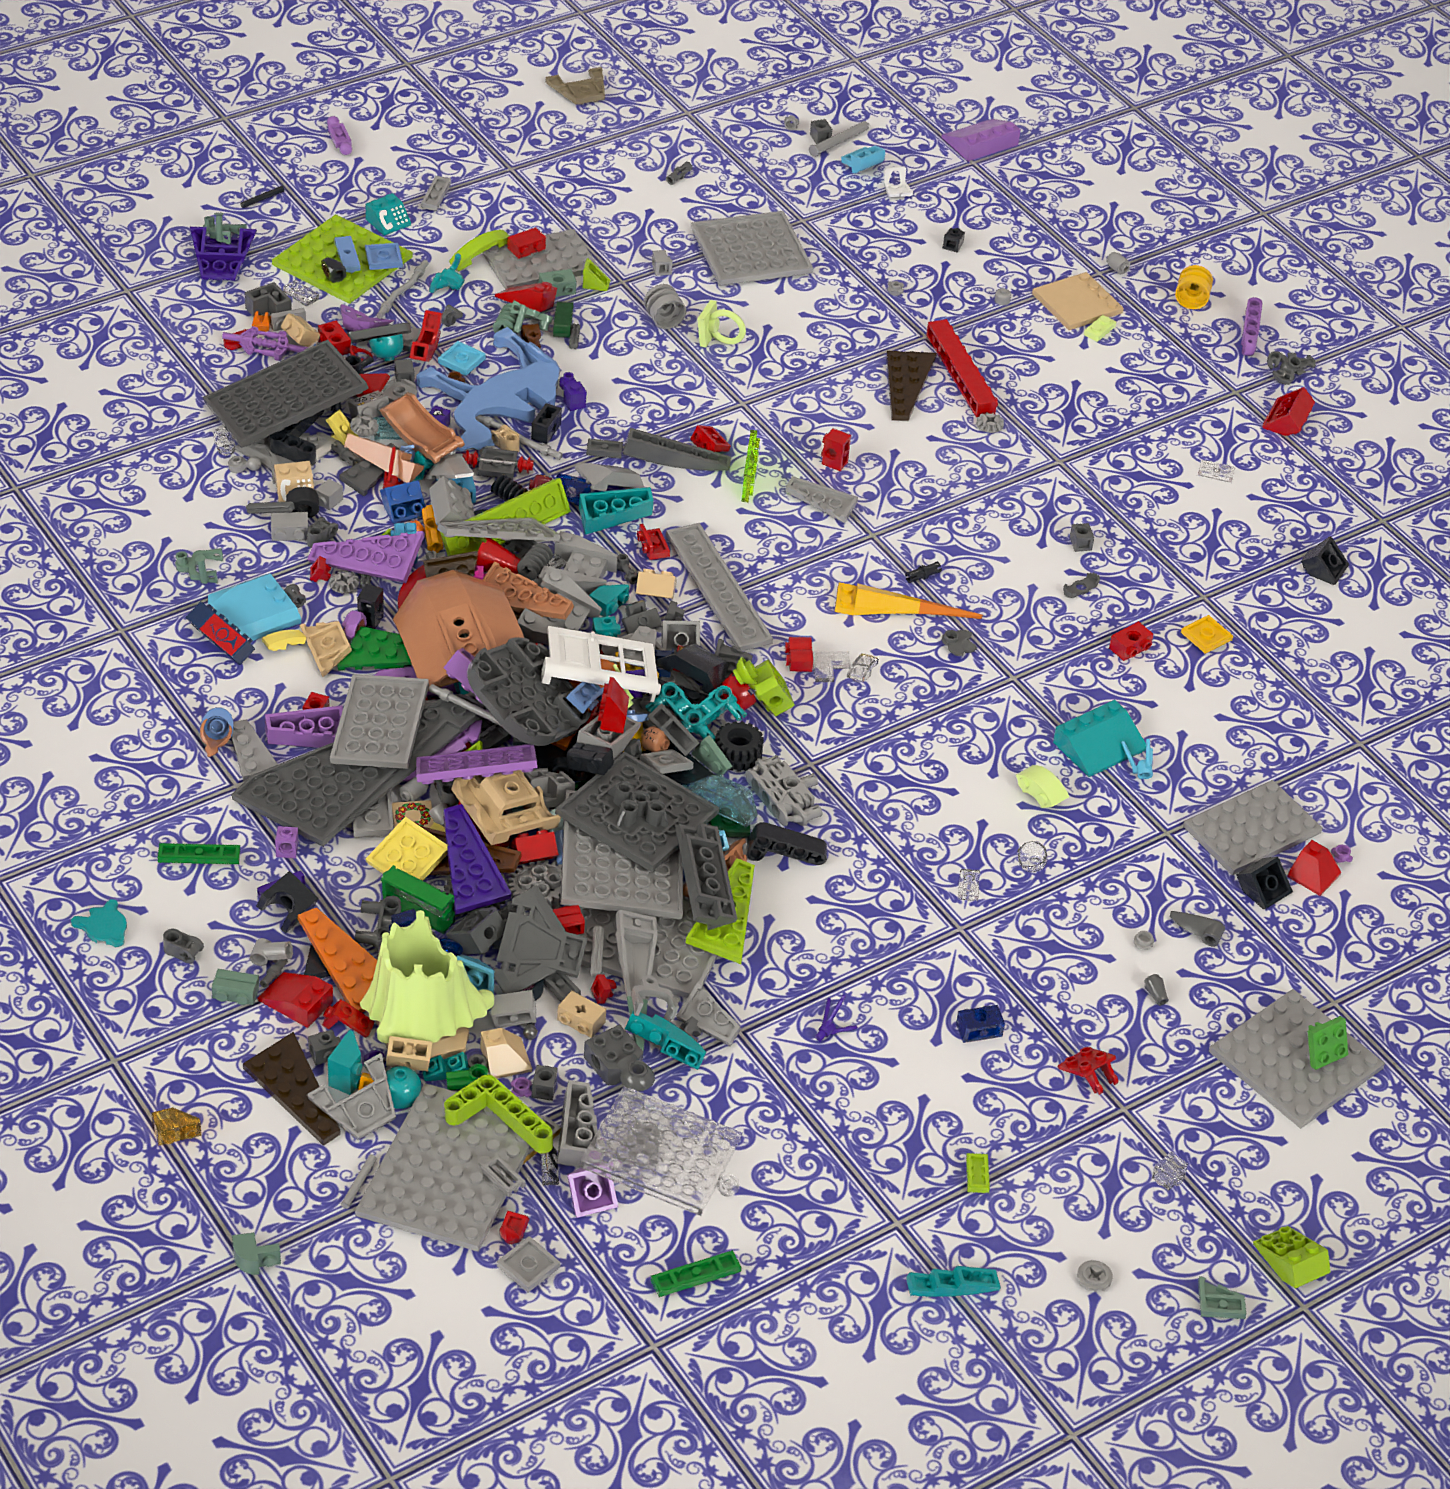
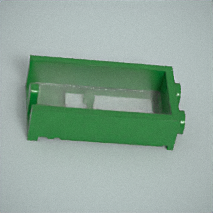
M395 865L383 873L381 877L383 899L388 896L398 897L401 900L402 914L415 920L416 912L422 910L425 917L429 918L431 928L442 934H445L455 922L454 895H446V892H441L440 889L398 868L396 869Z

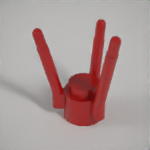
M395 447L392 448L389 472L384 470L383 489L404 483L402 480L399 482L398 478L392 475Z

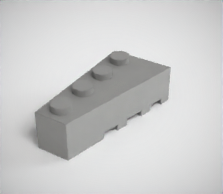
M568 1080L564 1095L557 1164L584 1167L602 1162L604 1154L600 1145V1134L597 1130V1118L594 1114L590 1083Z

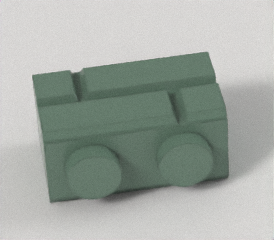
M217 969L212 983V998L220 1002L231 1001L237 1002L240 1005H254L260 987L259 975Z

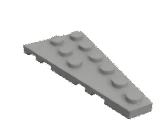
M532 517L438 523L437 530L446 537L466 536L501 538L503 540H560L559 533Z

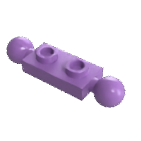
M330 116L327 119V125L332 141L343 155H349L352 152L350 136L344 124L340 123L338 117Z

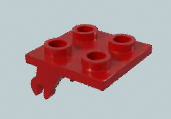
M1092 1047L1082 1048L1080 1052L1066 1058L1064 1062L1057 1065L1060 1070L1086 1078L1095 1094L1098 1092L1101 1095L1104 1092L1095 1073V1070L1099 1067L1110 1084L1116 1085L1119 1083L1118 1077L1114 1074L1111 1062L1116 1059V1056Z

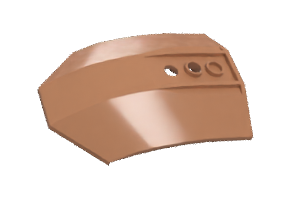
M450 570L418 580L393 618L416 677L429 679V687L431 684L443 687L459 682L457 679L449 677L446 673L447 670L443 668L457 650L463 648L475 657L483 648L490 650L506 644L510 638H524L515 614L501 587L456 570ZM458 619L464 621V624L461 626H456L453 623ZM464 633L469 634V636L466 638L459 637L461 634Z

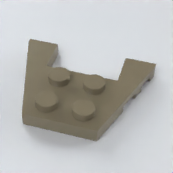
M602 67L589 69L588 74L591 79L564 83L559 75L545 78L546 84L576 105L605 100Z

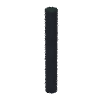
M279 186L240 203L241 207L246 208L284 192V187Z

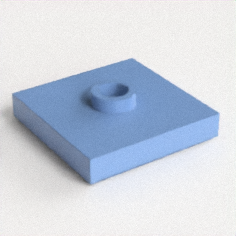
M398 243L365 245L370 270L403 267Z

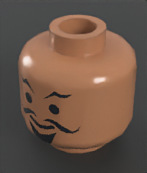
M655 726L645 729L640 737L643 748L650 752L667 750L670 745V740L664 734V731Z

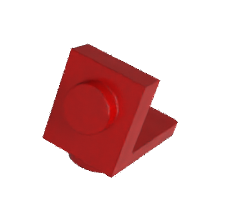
M340 999L333 1006L329 1005L323 1014L325 1019L322 1026L329 1030L335 1023L340 1021L367 1038L375 1022Z

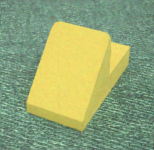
M340 409L326 419V422L334 432L331 437L339 440L343 445H345L348 433L358 436L351 430L349 421Z

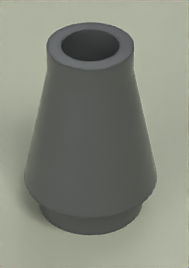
M1153 974L1144 980L1145 989L1158 1006H1162L1169 1001L1162 977L1158 974Z

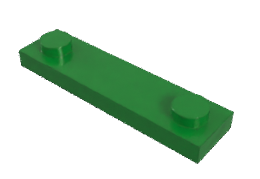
M159 843L158 863L239 864L241 846Z
M732 1250L651 1275V1282L658 1297H662L739 1273L742 1267Z

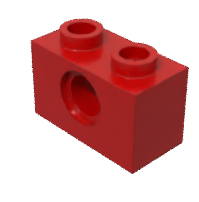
M832 428L829 433L824 435L822 443H824L821 452L822 465L841 471L848 463L851 435Z
M1138 621L1113 634L1109 649L1125 661L1135 657L1144 650H1148L1152 645L1153 633Z

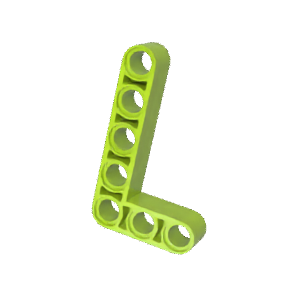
M492 1075L481 1076L447 1098L444 1102L445 1121L449 1125H459L485 1107H488L538 1153H548L553 1148L551 1127Z

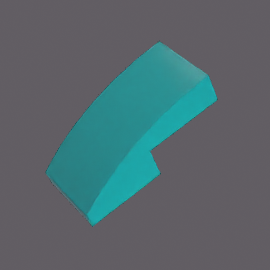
M460 1052L446 1059H443L441 1055L431 1058L428 1071H423L424 1080L446 1079V1072L469 1070L467 1056L464 1052Z

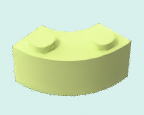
M1032 765L1016 774L1019 787L1024 793L1032 795L1038 801L1041 808L1053 807L1069 798L1068 792L1060 780L1042 766Z

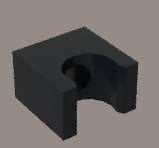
M288 871L261 895L256 906L261 911L265 910L270 904L284 906L288 911V915L281 926V930L286 934L299 922L297 919L298 914L313 909L319 898L295 875Z

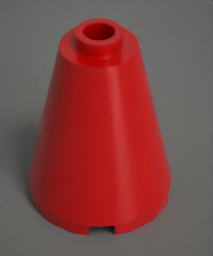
M485 538L487 540L486 543L482 542L478 550L477 566H483V572L487 573L493 563L497 562L501 567H507L512 573L519 574L517 565L521 559L492 538Z

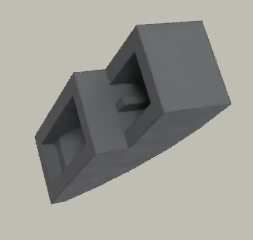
M662 703L648 715L651 722L657 728H660L661 731H664L668 739L685 756L700 744Z

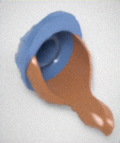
M221 707L210 709L204 715L200 724V737L206 744L205 752L207 757L216 755L218 748L224 746L233 734L234 722L232 715L228 710Z

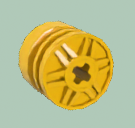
M1198 265L1188 266L1182 270L1175 292L1176 300L1181 306L1188 309H1200L1208 303L1213 284V277L1210 271Z

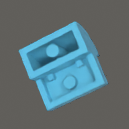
M876 145L869 148L863 147L842 156L841 162L852 167V173H858L882 163L885 159V149Z

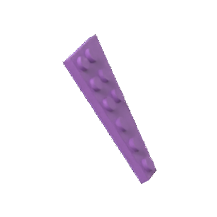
M418 531L415 534L400 533L397 536L382 535L364 537L362 540L346 539L344 542L328 541L314 543L307 560L310 563H314L321 556L326 558V564L333 568L406 583L425 533Z

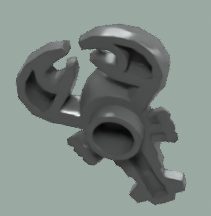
M1273 351L1267 357V364L1270 369H1273V363L1275 364L1274 368L1278 367L1280 362L1282 363L1280 370H1277V372L1274 370L1272 374L1276 381L1284 385L1292 383L1295 373L1302 375L1306 373L1303 369L1307 366L1311 368L1316 366V361L1311 355H1307L1306 358H1298L1296 353L1290 352L1287 353V357L1278 351Z

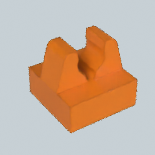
M256 311L252 327L255 326L259 331L268 332L271 326V316H269V313L265 312V315H259V312Z

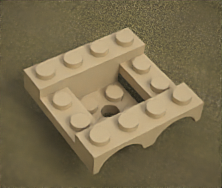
M521 770L514 771L513 774L502 775V772L494 773L491 777L475 775L474 778L467 780L462 779V777L455 778L451 788L491 845L506 842L509 840L510 835L539 828L540 831L557 828L561 820L559 815H552L546 808L543 790L540 786L533 788ZM518 806H523L525 809L502 816L503 811Z

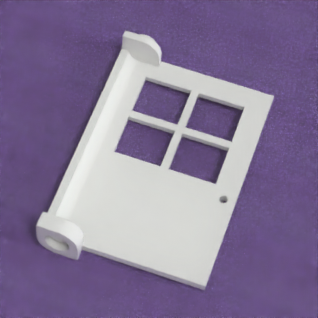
M548 626L550 657H545L543 663L542 683L550 684L551 677L604 685L609 683L610 677H614L623 689L649 693L651 702H654L656 695L660 694L661 684H658L653 644L599 635L593 631L587 633ZM599 644L618 647L619 657L600 654ZM623 648L642 651L643 661L625 659ZM600 659L620 662L621 672L601 669ZM625 663L644 666L645 676L627 674Z

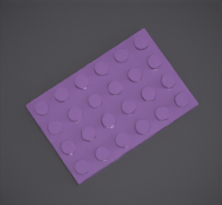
M530 744L416 757L417 782H422V784L434 783V780L441 779L442 782H450L458 777L467 780L474 778L475 775L491 777L494 773L502 772V775H509L517 770L531 772L534 768H537L534 745Z

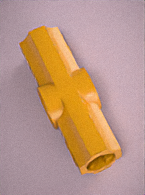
M426 505L422 509V518L427 549L431 552L436 551L439 553L443 549V540L440 531L437 530L438 525H436L432 505Z

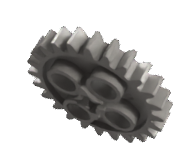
M538 860L535 865L532 862L529 863L530 866L523 864L522 869L516 868V873H511L508 883L509 890L512 893L511 897H515L537 885L551 908L552 904L560 905L562 864L556 866V862H553L550 865L548 860L541 864L540 860Z

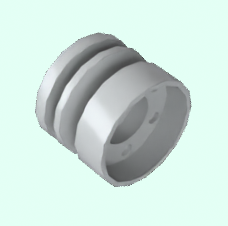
M656 285L644 297V307L655 325L659 328L670 329L683 321L686 315V307L671 285Z

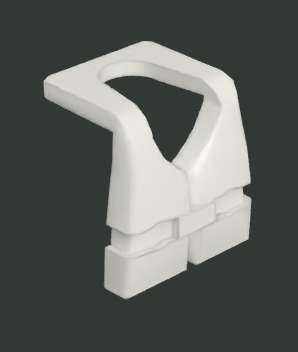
M905 166L885 168L884 185L889 198L900 197V195L901 197L913 195L912 189L905 182ZM893 171H899L900 184L898 186L889 183Z

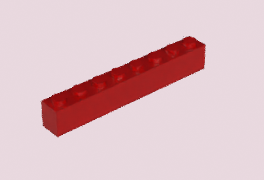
M947 319L928 322L926 336L976 418L980 414L985 415L986 412L995 414L996 407H998V399L986 384L985 378L980 374L978 367L975 366L965 346L962 345L959 336L954 332L953 326L949 324Z

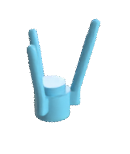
M1146 739V760H1140L1137 766L1125 741H1122L1121 743L1132 766L1133 774H1137L1139 779L1151 778L1153 776V749L1150 748V739Z

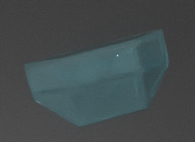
M721 775L707 776L690 783L686 787L720 808L719 815L748 827L758 815L752 790Z

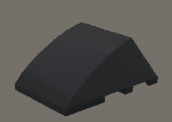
M697 644L687 646L673 654L655 660L657 666L668 672L675 668L703 684L702 691L707 694L721 686L730 665L728 661Z

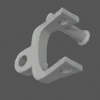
M649 975L643 976L640 985L634 986L631 992L634 1014L639 1016L644 1004L642 999H645V996H647L646 999L656 997L667 1002L668 1008L664 1019L671 1022V1020L675 1019L679 1009V999L674 998L670 990L659 987L658 981L654 977Z

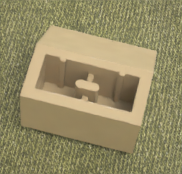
M643 569V572H638L636 594L673 599L677 578L673 576L672 572L662 571L661 574H655L654 570Z

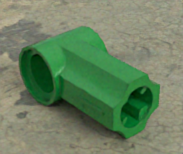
M475 1064L469 1070L446 1072L447 1089H463L481 1076L488 1075L487 1067L482 1064Z

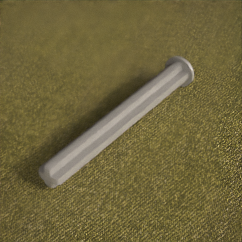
M863 121L816 145H810L809 153L811 156L817 157L819 153L868 130L869 123Z

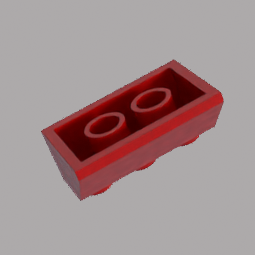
M1305 387L1278 397L1262 425L1263 429L1284 436L1299 433L1302 430L1303 424L1307 421L1315 401Z

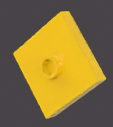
M1210 615L1181 629V633L1205 654L1233 639V635Z

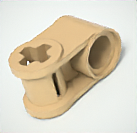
M506 424L495 431H491L495 446L502 450L518 451L519 453L518 433L514 432Z

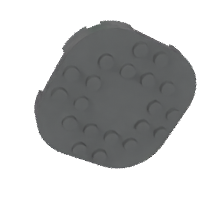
M515 637L510 638L506 644L493 649H481L468 666V682L483 705L499 724L516 739L535 746L549 745L577 733L589 719L591 713H589L588 709L581 713L566 698L575 689L567 679L551 677L550 684L542 683L543 663L545 657H550L549 649L543 645L528 643L529 639Z

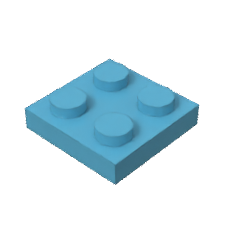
M457 341L438 357V363L467 376L486 359V353Z

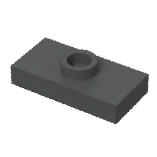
M656 608L622 619L627 634H634L639 625L651 629L661 627V619Z

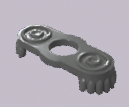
M1094 572L1087 573L1086 578L1075 581L1070 586L1065 584L1063 593L1068 598H1075L1081 594H1086L1089 590L1098 586L1100 577ZM1083 585L1086 587V589L1079 590L1076 588V586Z

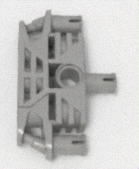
M778 755L765 760L758 758L752 770L748 769L745 775L748 784L783 826H787L788 822L806 826L808 821L823 815L821 807L818 804L814 806L815 797L808 790L809 787L818 785V778L814 773L799 779L785 761L781 762Z

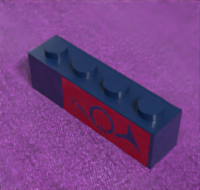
M200 601L185 618L218 648L241 665L255 650L251 644L253 640L245 633L241 635L239 633L241 630L233 623L229 625V620L224 615L220 614L218 616L216 614L217 610L210 604L206 606Z

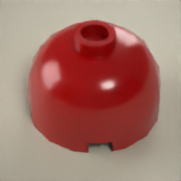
M733 673L722 682L721 686H728L737 698V703L744 711L756 703L754 693L750 695L748 692L751 689L748 684L744 683L741 685L736 677L733 676ZM723 694L720 697L722 700H725L729 695Z

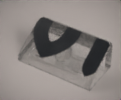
M553 1146L550 1152L540 1153L543 1185L559 1184L557 1150Z

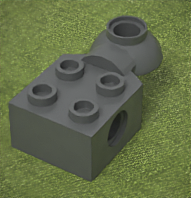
M507 905L499 911L496 907L472 910L448 931L446 936L457 954H484L493 943L502 939L509 912L516 913L517 907Z
M620 1024L585 1041L584 1058L606 1085L622 1083L629 1090L644 1091L649 1089L655 1082L654 1072L643 1061L642 1049Z

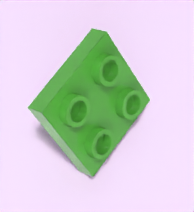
M1339 1016L1324 1024L1316 1022L1315 1026H1308L1310 1066L1313 1069L1317 1070L1348 1055L1345 1018Z

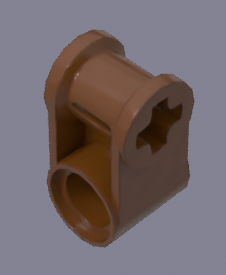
M539 324L522 325V340L526 343L536 344L541 349Z

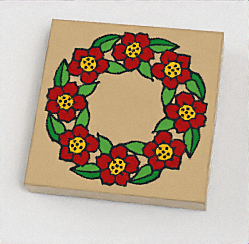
M431 800L392 803L394 828L405 817L419 826L430 828L434 823L429 814V811L432 809Z

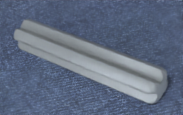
M597 926L593 928L590 973L592 977L602 974L604 928Z

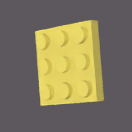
M405 817L367 856L366 862L382 874L395 865L396 869L398 868L423 881L448 855L447 844Z

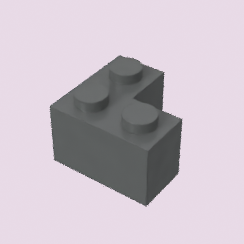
M275 282L245 292V309L253 317L256 311L259 312V315H262L265 312L273 314L292 310L291 299Z

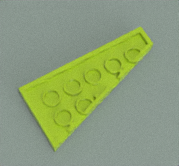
M736 858L728 871L737 921L708 930L707 924L696 922L686 937L687 944L742 964L755 865Z

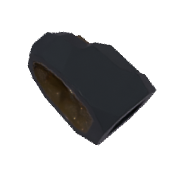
M330 257L321 260L323 272L329 281L335 283L344 280L346 268L341 262Z

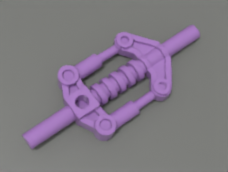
M255 326L241 333V335L223 332L222 339L238 341L248 355H252L254 352L261 353L265 356L274 357L277 361L282 360V356L287 353V350L302 352L308 348L288 344L289 340L285 331H280L279 333L259 331ZM258 334L264 335L268 338L278 339V342H276V340L271 341V339L267 340V338L262 339V337L258 338L256 336ZM258 345V347L263 346L264 348L267 347V348H269V349H270V347H271L272 349H275V350L255 349L254 346Z

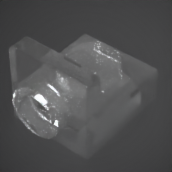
M960 870L958 900L978 901L979 870Z

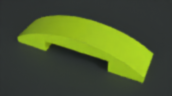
M493 230L481 234L462 246L452 256L449 263L452 265L455 255L459 253L461 260L456 269L459 272L472 264V258L495 245L501 248L506 245L509 235L504 230Z

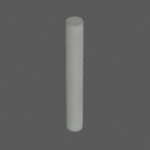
M372 1154L368 1156L341 1203L343 1208L348 1209L376 1162V1156Z

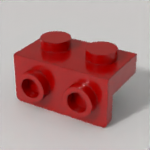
M643 523L639 524L637 539L642 543L643 553L647 554L648 559L670 557V549L660 528L646 530Z

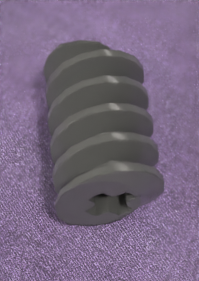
M543 543L534 544L518 563V573L530 580H535L543 567L553 558V552L550 547Z

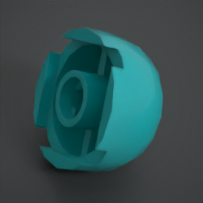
M403 334L370 339L369 345L374 356L384 358L385 361L395 360L394 356L400 355L404 348Z
M395 1066L386 1071L394 1108L405 1109L411 1107L422 1090L420 1077L410 1067Z

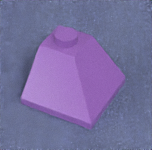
M600 1162L581 1167L567 1174L576 1218L618 1207L610 1164Z

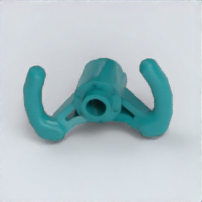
M459 253L455 255L454 261L448 269L445 268L441 273H436L429 287L430 293H434L436 290L447 286L457 291L461 288L465 279L456 272L461 260Z

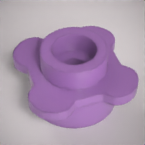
M1341 844L1331 849L1335 862H1351L1353 860V857L1350 855L1351 849L1347 845Z
M518 1077L511 1081V1086L513 1087L511 1092L515 1096L530 1097L532 1095L530 1090L532 1082L525 1077Z

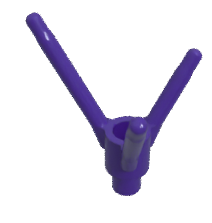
M842 995L829 1019L831 998L827 999L823 1022L818 1029L819 1032L815 1035L818 1041L821 1042L830 1034L834 1035L858 1028L857 1025L836 1028L832 1022L846 995Z

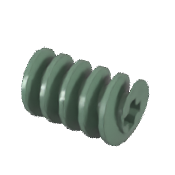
M507 303L503 306L493 324L495 333L506 327L513 331L518 314L510 313L513 303ZM514 306V310L519 311L520 307Z

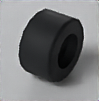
M297 487L286 495V502L291 501L294 503L295 510L292 512H308V518L314 517L319 512V497L316 490L309 487Z

